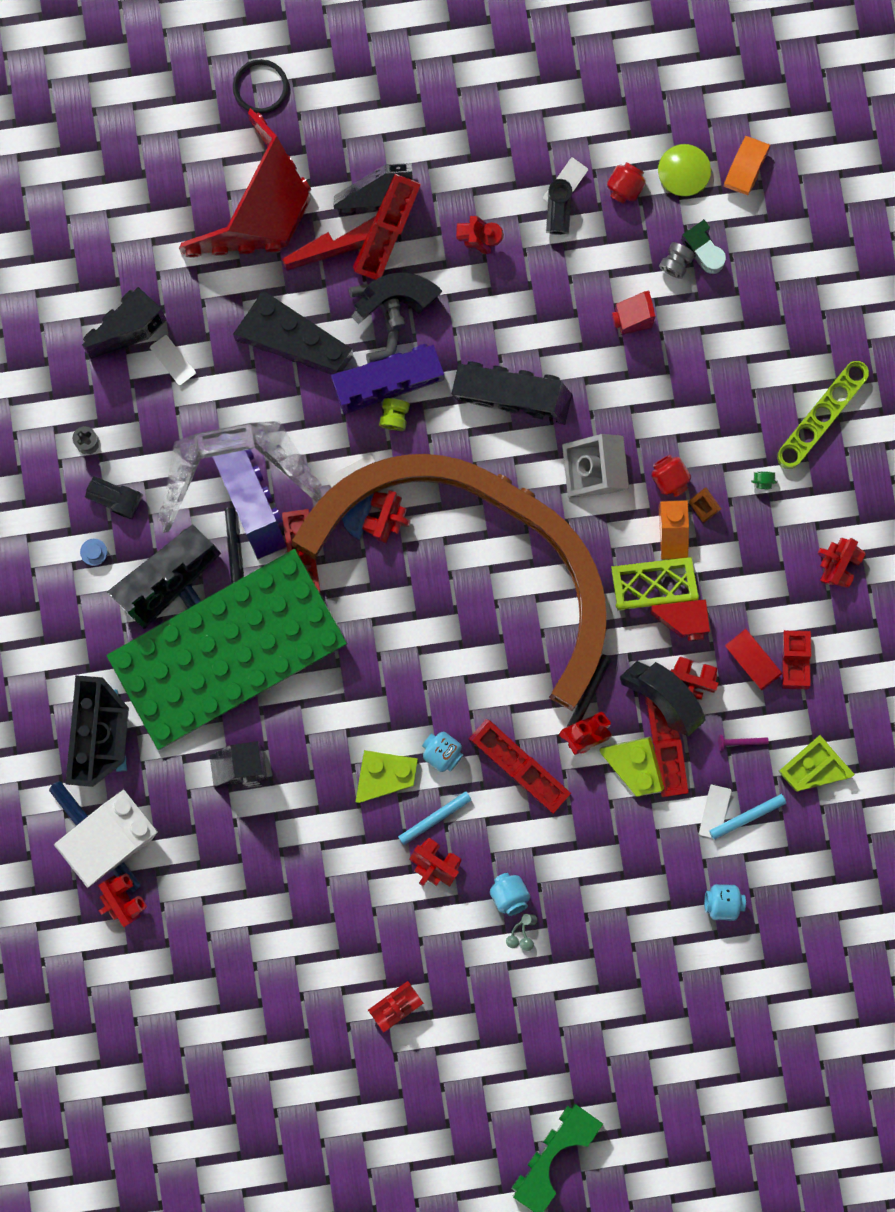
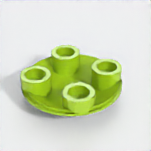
M680 144L671 147L663 154L658 165V175L663 188L667 192L678 196H691L703 191L708 184L711 176V165L708 157L701 149L689 144Z

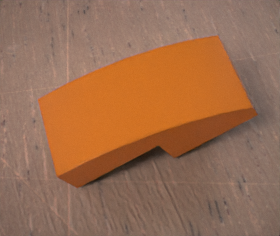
M745 136L730 167L724 187L749 195L758 178L759 170L769 153L770 144Z

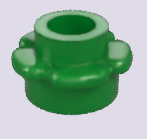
M757 471L754 472V479L751 480V483H755L757 489H772V484H777L778 480H775V472Z

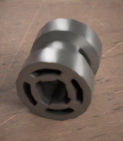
M672 242L668 249L669 255L667 258H663L659 267L670 276L682 279L686 273V264L692 262L695 254L689 248Z

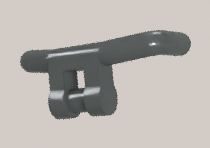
M369 284L349 287L350 297L366 295L364 290ZM391 299L381 305L388 331L386 350L366 353L367 363L386 359L396 353L399 329L405 326L404 318L400 315L399 311L401 307L399 299Z

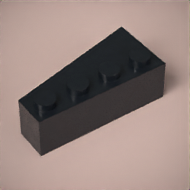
M264 290L233 333L234 339L237 342L254 346L265 352L282 356V358L305 364L308 367L330 375L342 372L353 357L352 348Z
M468 361L467 365L458 363L451 393L457 401L493 408L494 404H498L499 409L514 414L518 413L521 409L524 410V413L531 415L532 418L543 420L545 415L552 416L556 419V423L563 425L566 424L572 393L557 376L545 374L544 378L536 377L534 373L526 370H519L518 373H513L502 366H493V369L483 368V364Z
M192 524L109 589L107 593L145 629L221 552Z

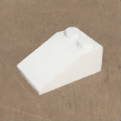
M123 789L58 840L54 846L88 888L151 842L157 831Z

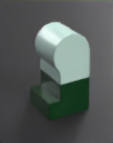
M703 219L683 233L681 241L694 252V259L706 273L716 274L722 270L726 257L724 251L715 246L707 236L710 226Z

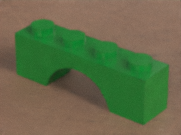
M576 1104L572 1108L567 1106L559 1117L562 1123L557 1131L554 1129L550 1130L543 1141L546 1147L542 1153L535 1152L527 1164L531 1169L525 1177L520 1175L511 1188L515 1191L512 1195L513 1198L533 1212H544L556 1195L549 1179V1167L554 1156L568 1146L581 1145L588 1147L603 1125L601 1121Z

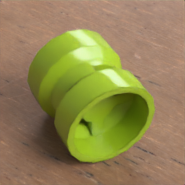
M385 398L382 406L384 415L380 417L379 426L389 430L405 431L407 423L405 414L409 411L410 403L399 399Z

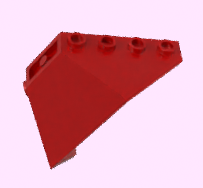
M251 108L248 111L249 120L268 148L228 226L182 242L179 250L186 257H200L201 253L210 252L215 256L227 255L228 251L251 254L255 252V249H265L267 252L281 251V248L288 247L311 201L309 192L312 189L304 177L300 178L296 171V165L290 156L287 155L277 135L268 127L260 113L256 114Z

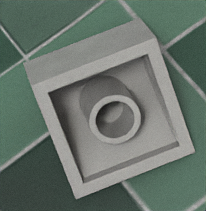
M599 434L562 444L568 497L610 494L629 489L623 436Z

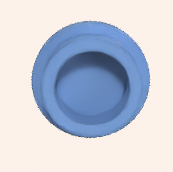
M99 539L85 541L80 549L82 560L91 566L103 563L108 553L106 545Z

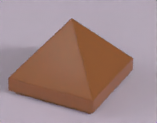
M706 487L688 501L703 523L721 510V507Z

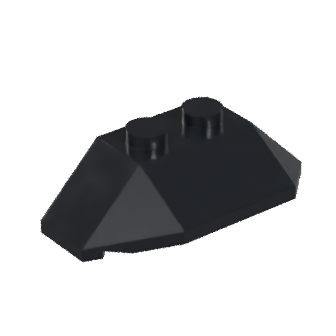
M75 675L66 785L94 787L125 761L129 707L103 677Z

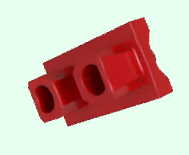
M470 216L469 223H457V240L464 241L467 248H476L483 254H491L489 246L498 245L504 236L501 226L492 222L486 223L478 216Z
M388 490V493L375 492L371 506L381 510L379 519L367 516L362 529L373 535L378 541L387 544L390 532L398 534L401 526L409 527L411 521L404 518L407 509L400 506L402 497L391 490Z
M840 538L838 544L831 542L828 550L819 548L818 555L823 558L820 567L825 569L820 579L821 582L827 585L850 587L854 575L845 569L849 562L853 565L862 563L866 554L857 546L858 541L853 538Z
M679 657L674 669L670 671L682 680L685 685H688L696 699L702 700L703 692L694 690V687L715 693L718 687V682H716L717 667L703 664L700 677L690 674L693 661Z
M599 712L562 729L559 735L568 742V746L574 755L582 754L589 751L591 747L611 738L612 734L608 730L611 722L603 712Z
M428 838L421 846L417 845L409 860L417 865L414 872L422 876L419 882L421 886H424L427 881L437 886L442 881L450 887L459 873L457 870L461 863V858L449 852L445 860L442 861L435 856L440 845L431 838Z
M128 874L117 877L113 875L98 885L103 893L100 899L105 906L98 910L99 913L102 915L108 911L112 919L118 918L123 927L141 917L139 914L147 908L142 897L137 896L130 900L126 890L133 886V882Z
M407 981L368 1009V1012L384 1033L424 1003L409 981Z

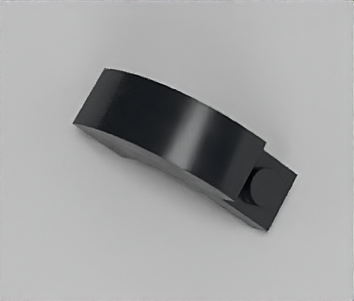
M411 273L388 274L374 280L366 287L364 293L369 299L366 296L360 299L354 305L356 311L351 317L359 325L373 311L384 304L385 301L391 299H399V302L409 305L420 314L438 298L442 290L430 280Z
M636 661L620 676L621 685L645 695L658 706L669 728L689 737L706 721L703 710L690 689L673 672L661 664L655 662L653 665L648 666Z

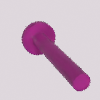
M722 734L718 737L720 751L724 750V746L769 744L768 737L724 739Z

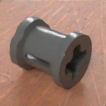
M79 427L73 433V443L82 454H93L99 448V438L90 427ZM85 436L90 439L91 443L87 445L82 442L81 438Z

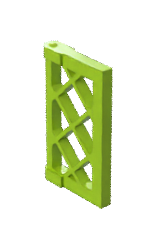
M692 557L611 566L617 611L699 599ZM685 568L686 573L680 578L670 569ZM663 571L655 581L643 574V572ZM636 574L628 584L623 582L620 576ZM666 574L678 581L671 591L658 584ZM639 577L651 584L643 595L632 588V585ZM681 585L689 590V594L674 595ZM654 588L667 595L665 597L647 598ZM629 591L640 599L624 601V595Z

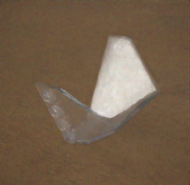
M280 421L247 423L197 433L174 442L164 502L159 512V521H162L163 533L169 532L198 464L203 458L255 448L316 502L322 498L320 490L322 486L309 469Z

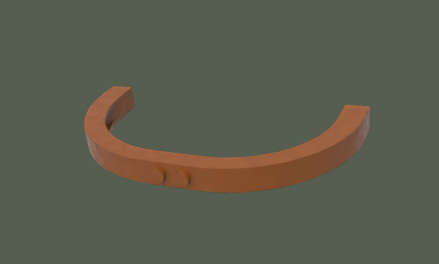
M409 454L383 459L354 471L329 489L315 504L292 540V547L314 560L339 521L359 502L375 492L411 482L442 483L466 490L539 533L556 550L571 575L578 600L579 627L576 644L566 669L549 696L553 701L573 711L588 686L602 653L606 633L605 596L597 567L585 544L562 517L535 499L533 492L526 488H521L520 490L513 486L512 481L502 474L496 476L475 464L443 455Z

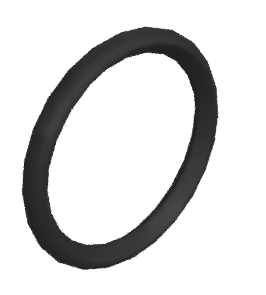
M259 59L247 62L237 71L233 80L235 99L247 111L250 108L255 113L260 114L274 111L285 101L288 94L289 86L285 72L276 63L269 60ZM255 65H266L275 69L283 81V91L276 103L266 108L249 106L240 97L238 91L241 75L248 68Z

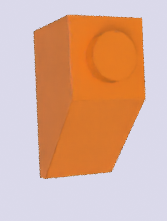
M688 500L661 501L658 506L661 560L688 558Z

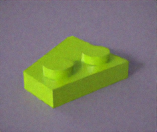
M821 735L778 771L796 792L849 779L855 775Z
M651 737L608 745L599 749L601 755L635 796L664 790Z
M364 750L356 803H362L395 791L413 787L418 759Z

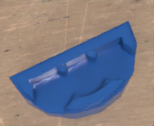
M374 494L359 502L342 518L345 529L358 540L362 537L364 531L362 527L365 518L369 516Z

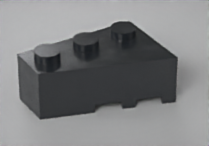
M258 741L230 745L223 748L222 751H217L216 754L209 755L213 787L244 784L246 788L262 786L261 781L267 780L264 750Z

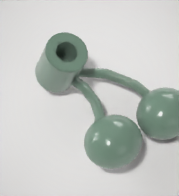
M524 914L521 921L515 925L511 935L506 939L508 947L516 948L520 945V948L524 951L533 949L534 943L530 938H527L525 925H535L537 923L535 915ZM523 923L522 932L524 938L519 943V939L514 936V931Z

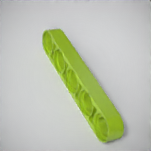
M853 361L845 367L783 444L777 454V460L781 467L793 469L798 466L862 387L869 376L868 367L863 362ZM852 367L860 368L863 371V378L859 381L852 380L849 377V369ZM837 387L843 388L847 393V398L844 401H836L832 396L833 389ZM819 408L827 409L830 412V419L826 422L819 421L815 415L816 410ZM805 428L810 429L814 434V439L808 443L801 441L799 438L800 430ZM787 449L794 450L797 454V460L794 463L785 462L782 457L783 451Z

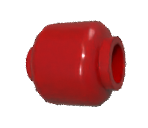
M627 162L625 165H617L607 181V187L612 191L610 196L623 204L626 199L633 202L636 201L646 184V179L643 177L645 172Z
M668 455L653 465L654 470L651 476L662 494L669 495L673 493L676 497L688 489L686 484L691 480V474L680 457Z

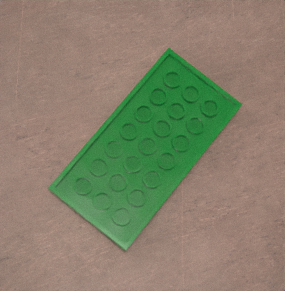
M293 549L106 656L157 750H161L348 643L297 550Z

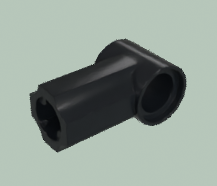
M556 179L549 186L546 233L552 235L569 234L572 186L567 180ZM563 188L566 190L567 196L563 199H558L553 195V190Z
M95 476L89 482L85 494L86 499L108 507L112 512L133 520L143 497L142 493L123 485L119 487Z

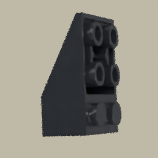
M412 163L383 165L334 195V209H339L341 213L355 212L356 208L366 207L367 211H378L395 174L413 180Z
M139 287L134 291L129 290L122 297V304L116 310L111 309L102 319L103 323L98 329L93 328L83 338L85 342L82 344L84 350L92 359L148 340L167 321L162 308Z

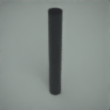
M231 507L225 508L230 576L231 584H233L242 577L235 508Z
M605 654L601 655L597 668L582 694L567 727L583 719L612 660L611 657Z

